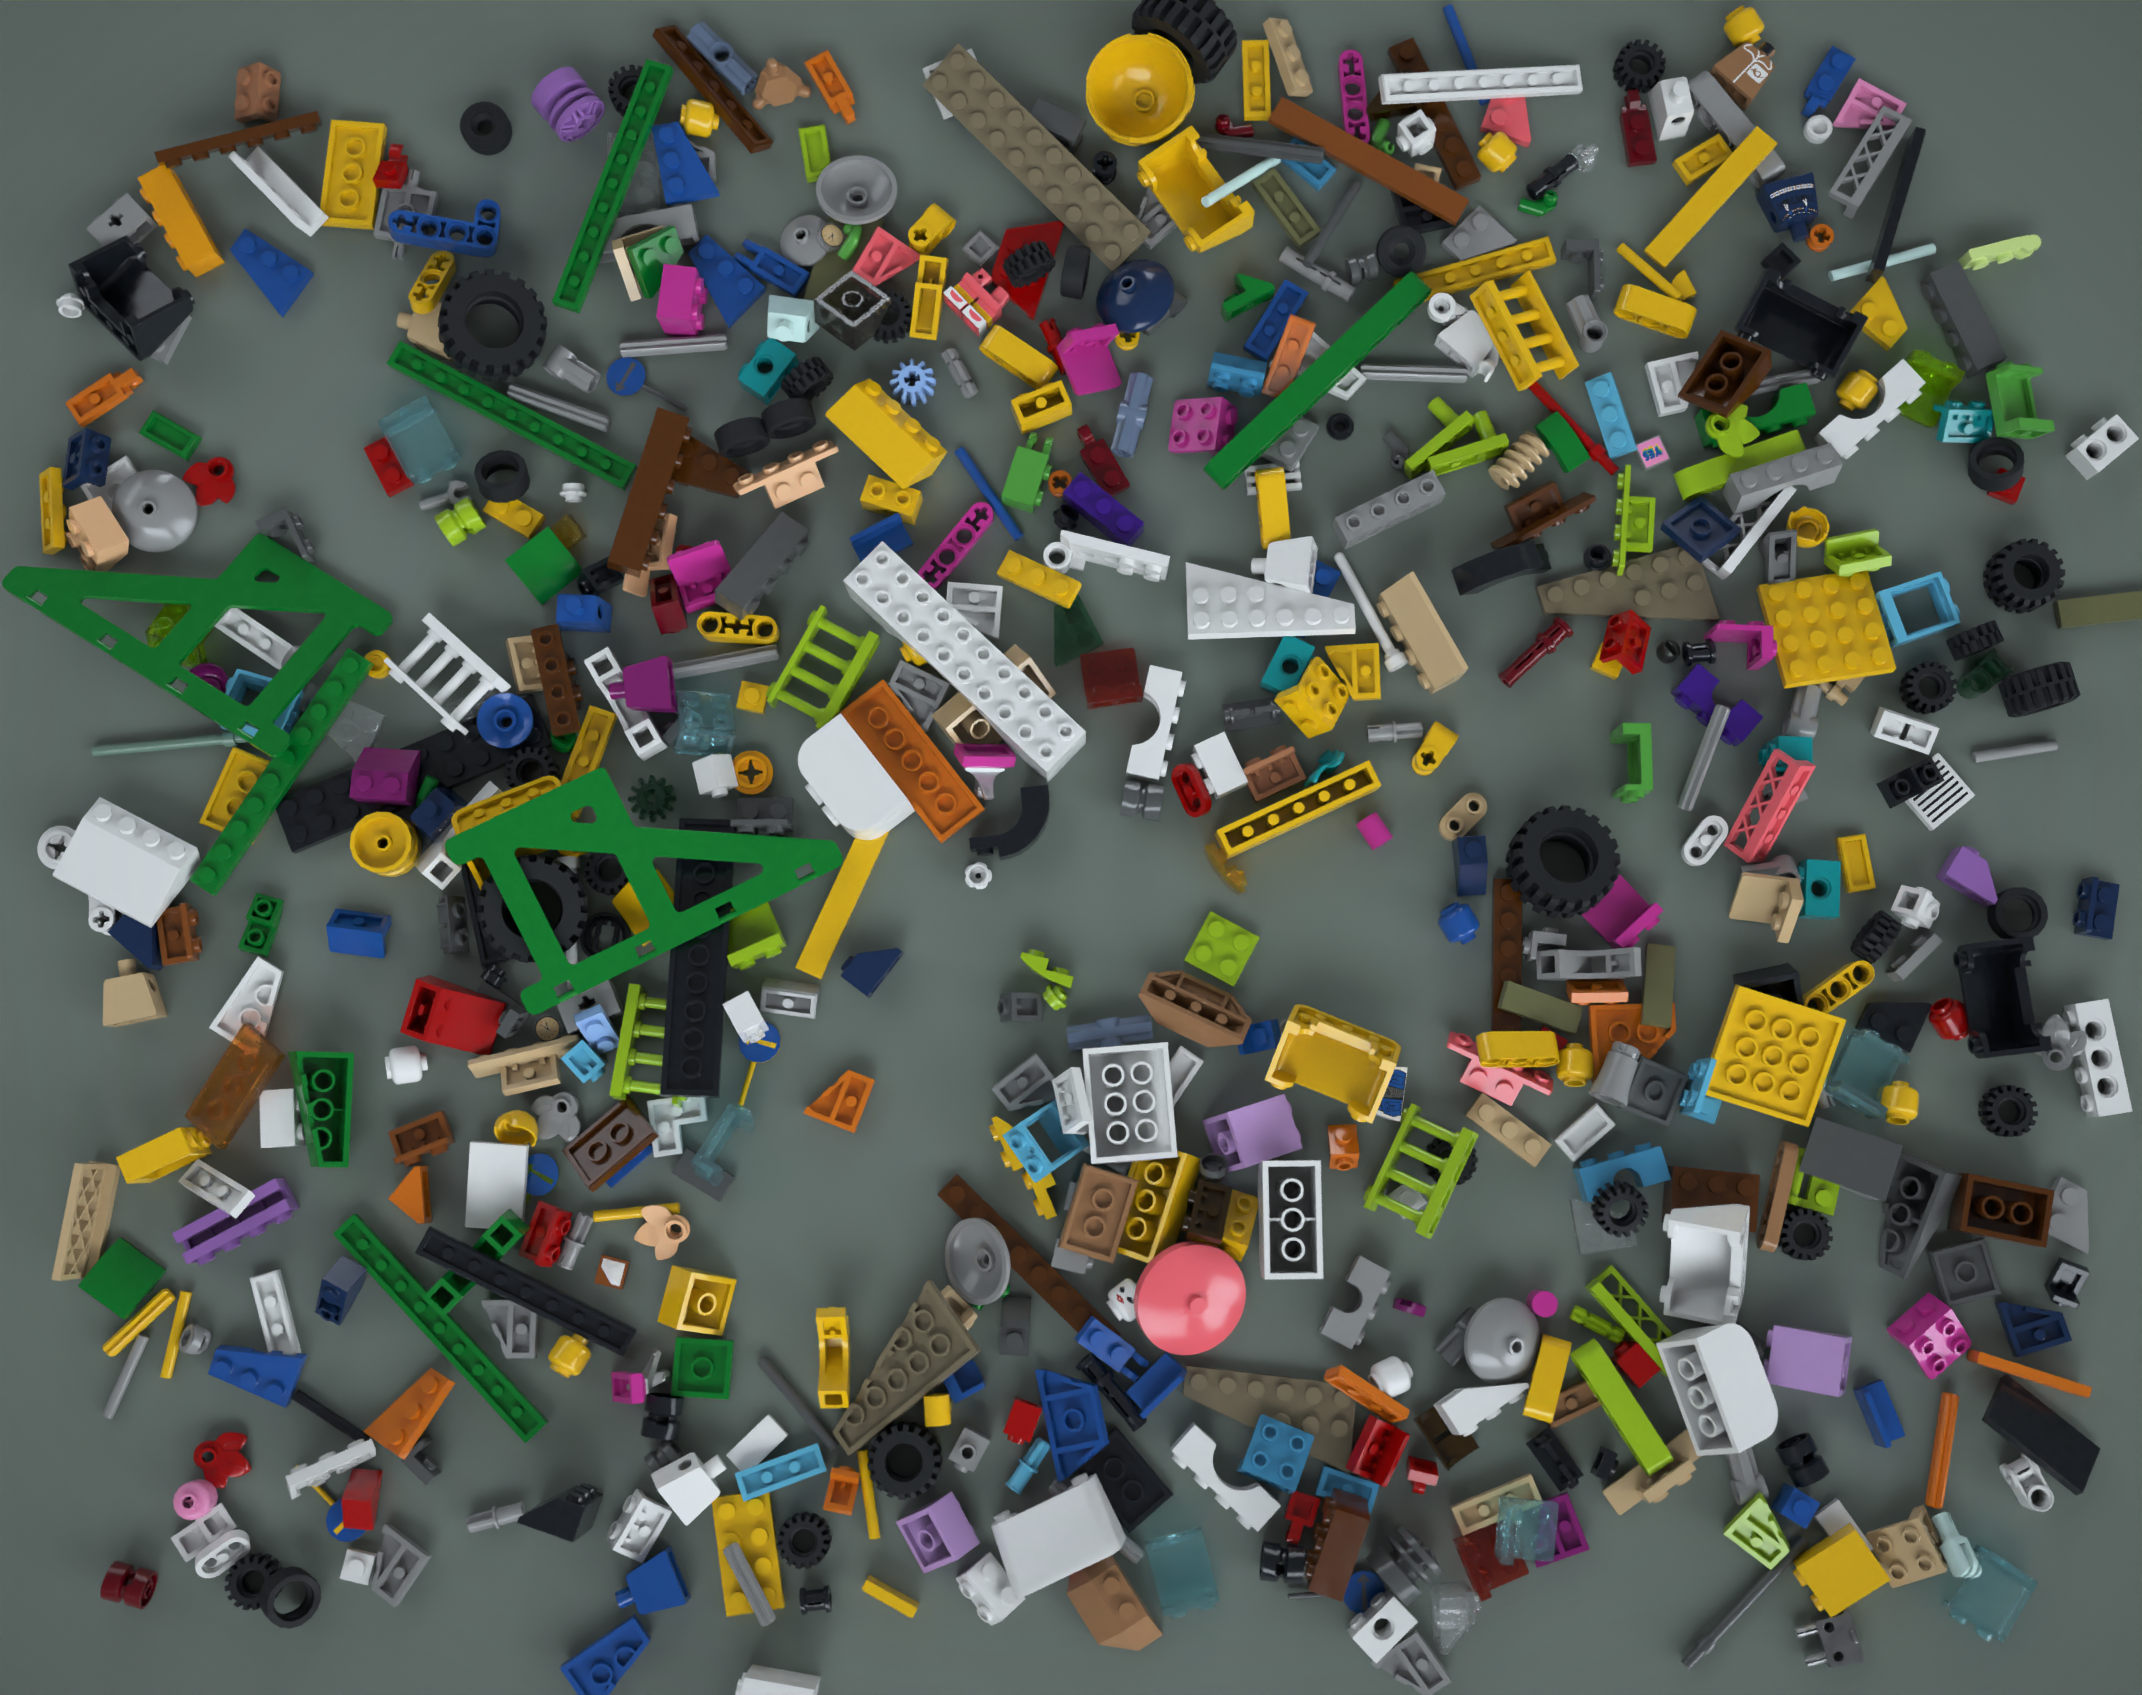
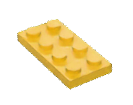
M331 120L320 203L321 210L329 218L322 226L374 230L380 188L375 187L373 177L380 161L384 160L387 127L384 123Z
M769 1492L744 1502L741 1493L718 1496L712 1502L726 1617L754 1613L723 1553L724 1548L734 1542L739 1544L772 1610L784 1608L786 1605L771 1493Z

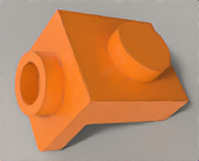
M1356 1124L1328 1125L1329 1168L1341 1171L1357 1168L1360 1153Z
M848 1466L832 1467L823 1510L852 1516L860 1483V1473L855 1472V1469Z

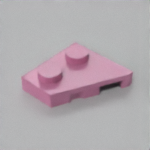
M1859 78L1832 126L1869 129L1883 105L1901 114L1907 103ZM1885 116L1880 121L1883 130H1891L1896 122Z

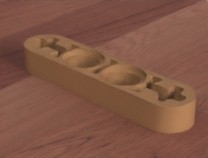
M1781 1141L1778 1146L1757 1236V1248L1771 1253L1778 1246L1799 1153L1798 1145L1791 1142Z

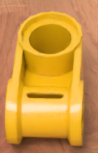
M936 203L931 204L920 219L909 229V247L921 255H929L952 232L956 225V220Z
M1435 721L1412 758L1411 766L1413 771L1421 776L1431 774L1449 753L1459 735L1438 721ZM1425 756L1430 759L1427 766L1422 763Z

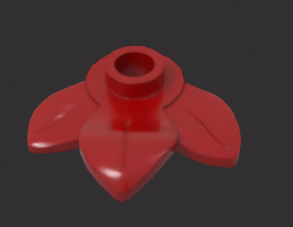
M224 457L212 458L208 463L197 462L182 477V480L197 486L196 503L198 506L211 505L218 498L228 504L236 490V485L232 479L234 466ZM224 467V472L218 475V469Z
M224 1432L215 1441L206 1440L196 1447L193 1459L195 1464L203 1469L205 1480L212 1483L216 1488L224 1489L228 1477H240L252 1469L247 1458L239 1452L248 1439L247 1435L239 1432ZM210 1451L214 1454V1458L206 1460L203 1457V1453Z

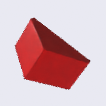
M352 1469L342 1496L344 1528L374 1530L383 1470Z

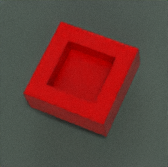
M2000 467L1996 470L1995 474H2002L2008 470ZM2021 476L2019 482L2012 488L1997 492L1988 491L1987 495L2013 505L2018 500L2026 478Z

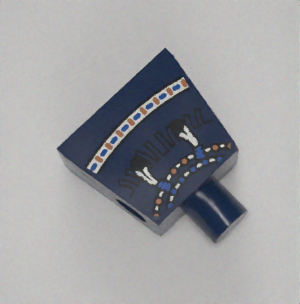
M1813 172L1764 184L1756 194V199L1772 230L1775 233L1790 230L1793 242L1807 239L1809 233L1806 225L1811 224L1818 215Z
M435 788L411 814L410 820L415 828L433 843L451 824L453 814L457 810L466 807L469 803L453 789Z

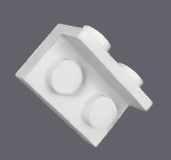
M1070 1067L1052 1080L1063 1134L1084 1135L1089 1131L1088 1123L1091 1122L1085 1083L1082 1078L1081 1068Z
M636 1489L633 1495L628 1496L625 1500L623 1512L619 1519L611 1524L607 1534V1541L612 1550L643 1563L670 1517L672 1510L670 1507L646 1497L642 1490Z

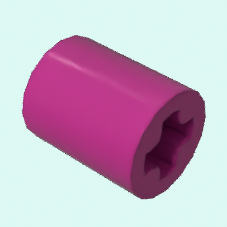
M1377 812L1356 824L1372 851L1393 838Z
M1536 1289L1528 1294L1526 1305L1535 1315L1549 1317L1556 1312L1558 1301L1552 1293Z

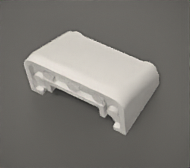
M1729 1204L1672 1209L1670 1214H1665L1663 1231L1668 1232V1238H1671L1669 1281L1667 1286L1662 1285L1659 1299L1660 1302L1664 1303V1315L1713 1325L1736 1324L1745 1290L1750 1206Z
M1083 1473L1071 1480L1072 1486L1066 1491L1023 1512L1011 1514L1009 1510H1006L994 1517L995 1522L991 1524V1528L1016 1598H1022L1111 1556L1122 1548L1126 1535L1096 1473L1089 1477L1087 1473Z

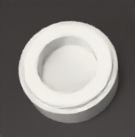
M1824 115L1810 117L1803 127L1804 137L1813 144L1825 142L1832 133V122Z

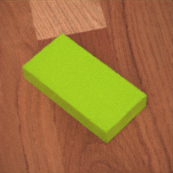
M825 124L798 129L807 183L816 182L824 168L831 163Z

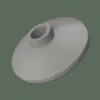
M804 215L791 221L784 229L780 239V249L785 259L799 267L811 266L819 262L830 248L821 236V230L826 225V222L813 215Z

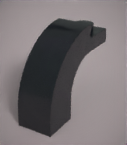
M1529 541L1484 554L1452 569L1451 572L1461 596L1477 594L1500 582L1519 576L1545 573L1552 568L1549 562V555L1543 543L1535 544L1534 541Z
M1048 785L1020 788L1022 812L1017 824L1003 834L969 838L971 853L977 852V856H989L994 854L993 850H999L1001 861L1016 857L1032 847L1042 835L1048 821L1050 810Z

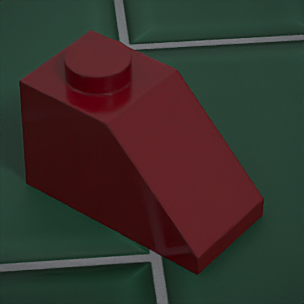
M673 574L650 579L651 608L661 635L678 633L682 629L688 628L686 610L679 586Z

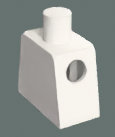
M1678 77L1661 80L1648 93L1658 141L1685 137L1694 114L1687 78Z
M1312 536L1271 542L1268 545L1267 558H1252V574H1264L1265 581L1268 583L1313 594L1318 547Z
M689 1453L653 1472L651 1477L658 1492L687 1526L719 1496L721 1491L714 1478L727 1468L718 1455H715L703 1464L695 1453Z

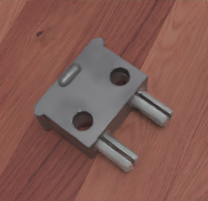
M1847 1609L1833 1617H1830L1827 1612L1811 1616L1813 1623L1795 1628L1796 1635L1799 1638L1812 1634L1817 1635L1822 1652L1804 1657L1805 1664L1808 1667L1826 1663L1830 1668L1855 1661L1864 1662L1865 1658L1851 1614ZM1829 1622L1828 1627H1824L1825 1623Z

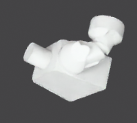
M1435 294L1429 301L1427 313L1433 321L1448 327L1440 332L1434 345L1460 367H1466L1471 378L1476 376L1477 373H1481L1485 376L1484 382H1488L1498 365L1499 353L1479 314L1474 310L1469 311L1466 307L1456 303L1449 294Z

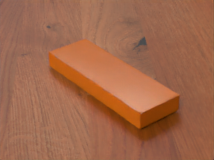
M1290 314L1261 393L1276 398L1296 380L1317 323Z
M1343 1365L1326 1370L1323 1377L1326 1382L1391 1424L1407 1419L1410 1412L1409 1409Z

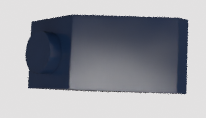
M1485 835L1457 837L1452 841L1457 897L1485 895L1488 870Z
M124 914L108 933L148 969L160 971L163 965L157 922L150 928Z
M898 948L858 953L855 958L850 956L841 967V970L844 971L841 977L870 998L904 953Z

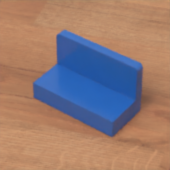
M899 513L849 538L860 562L882 541L895 553L913 545Z
M336 908L326 925L329 950L336 953L383 959L386 955L385 936L392 925L391 915Z
M1165 1352L1136 1383L1134 1382L1127 1389L1126 1394L1142 1409L1139 1415L1143 1419L1184 1380L1187 1370L1169 1352Z
M1879 1379L1853 1389L1875 1445L1889 1448L1892 1446L1891 1441L1906 1436L1883 1380Z

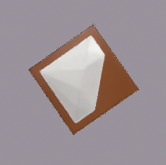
M602 1254L594 1283L620 1290L624 1289L631 1261Z

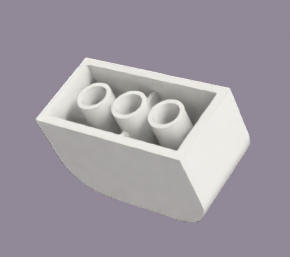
M841 713L802 744L798 753V766L808 782L804 787L818 805L824 802L825 806L821 809L835 827L841 824L852 837L861 840H873L881 837L915 812L909 800Z
M1321 1160L1260 1161L1258 1163L1260 1274L1263 1279H1323Z
M1734 1323L1686 1329L1656 1343L1697 1456L1740 1453L1765 1440L1774 1432L1778 1420L1777 1404L1753 1339L1743 1327Z

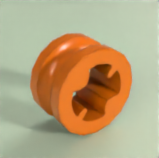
M1826 224L1815 225L1806 239L1807 246L1815 252L1826 250L1834 239V232ZM1818 233L1822 234V239H1824L1822 243L1818 242V237L1816 236Z
M1057 470L1049 476L1048 488L1052 495L1061 498L1065 489L1061 487L1055 488V480L1057 478L1060 481L1065 479L1067 481L1065 482V487L1067 488L1072 482V477L1066 471Z

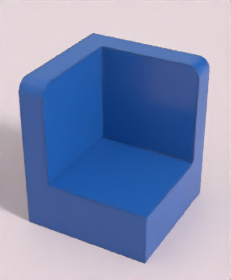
M974 1360L965 1363L943 1381L954 1404L985 1388L987 1385Z

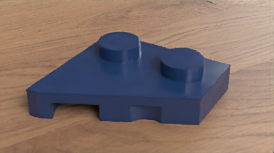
M1999 1301L1995 1302L2013 1357H2021L2072 1341L2062 1312Z

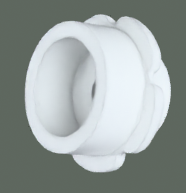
M66 293L56 300L59 313L68 318L80 317L82 310L85 309L84 301L76 294Z
M562 484L560 496H564L566 502H582V497L587 495L584 484Z
M982 862L970 864L965 870V882L971 888L975 887L977 890L984 889L992 879L991 870L987 869V865ZM979 873L981 877L976 878L975 875Z

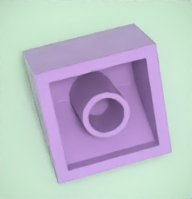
M952 1491L933 1499L896 1521L923 1573L958 1560L980 1544L973 1527L968 1522L960 1503Z

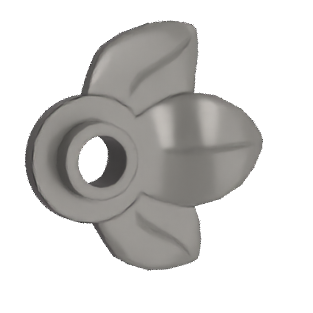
M2055 1014L2046 1021L2042 1030L2038 1029L2042 1036L2051 1037L2053 1050L2033 1053L2042 1056L2044 1064L2049 1069L2054 1071L2065 1070L2072 1064L2073 1057L2084 1051L2087 1045L2086 1032H2070L2066 1021L2060 1015ZM2054 1052H2059L2062 1055L2060 1062L2053 1060L2052 1054Z
M563 1091L555 1096H540L533 1102L531 1110L540 1116L537 1120L539 1139L546 1140L559 1134L565 1142L570 1144L578 1137L581 1123L576 1115L579 1109V1102L575 1095ZM561 1102H564L566 1104V1111L562 1110L560 1106Z

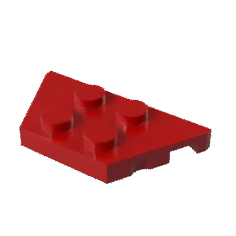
M1061 220L1006 229L993 267L991 284L995 288L1002 287L1009 294V300L1014 305H1018L1030 320H1035L1049 273H1046L1044 278L1040 277L1039 281L1031 282L1029 286L1024 285L1022 288H1014L1002 264H1004L1005 259H1009L1008 256L1010 254L1016 253L1015 250L1018 248L1021 250L1024 245H1030L1034 241L1036 243L1038 241L1045 242L1053 258H1055L1065 227Z

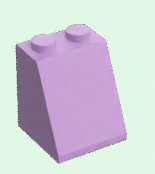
M1285 1094L1202 1120L1212 1153L1219 1154L1227 1159V1173L1303 1148L1301 1135L1295 1126L1292 1108Z
M1774 1325L1773 1330H1768L1766 1346L1771 1348L1770 1358H1765L1763 1365L1769 1384L1835 1397L1845 1395L1852 1337L1784 1325Z

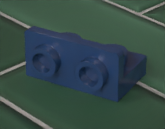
M84 428L69 438L62 487L73 491L85 483L98 487L105 485L111 446L110 437Z
M2093 876L2081 880L2076 891V896L2079 899L2078 908L2072 920L2075 926L2074 934L2103 940L2112 939L2120 884L2099 881L2098 877Z

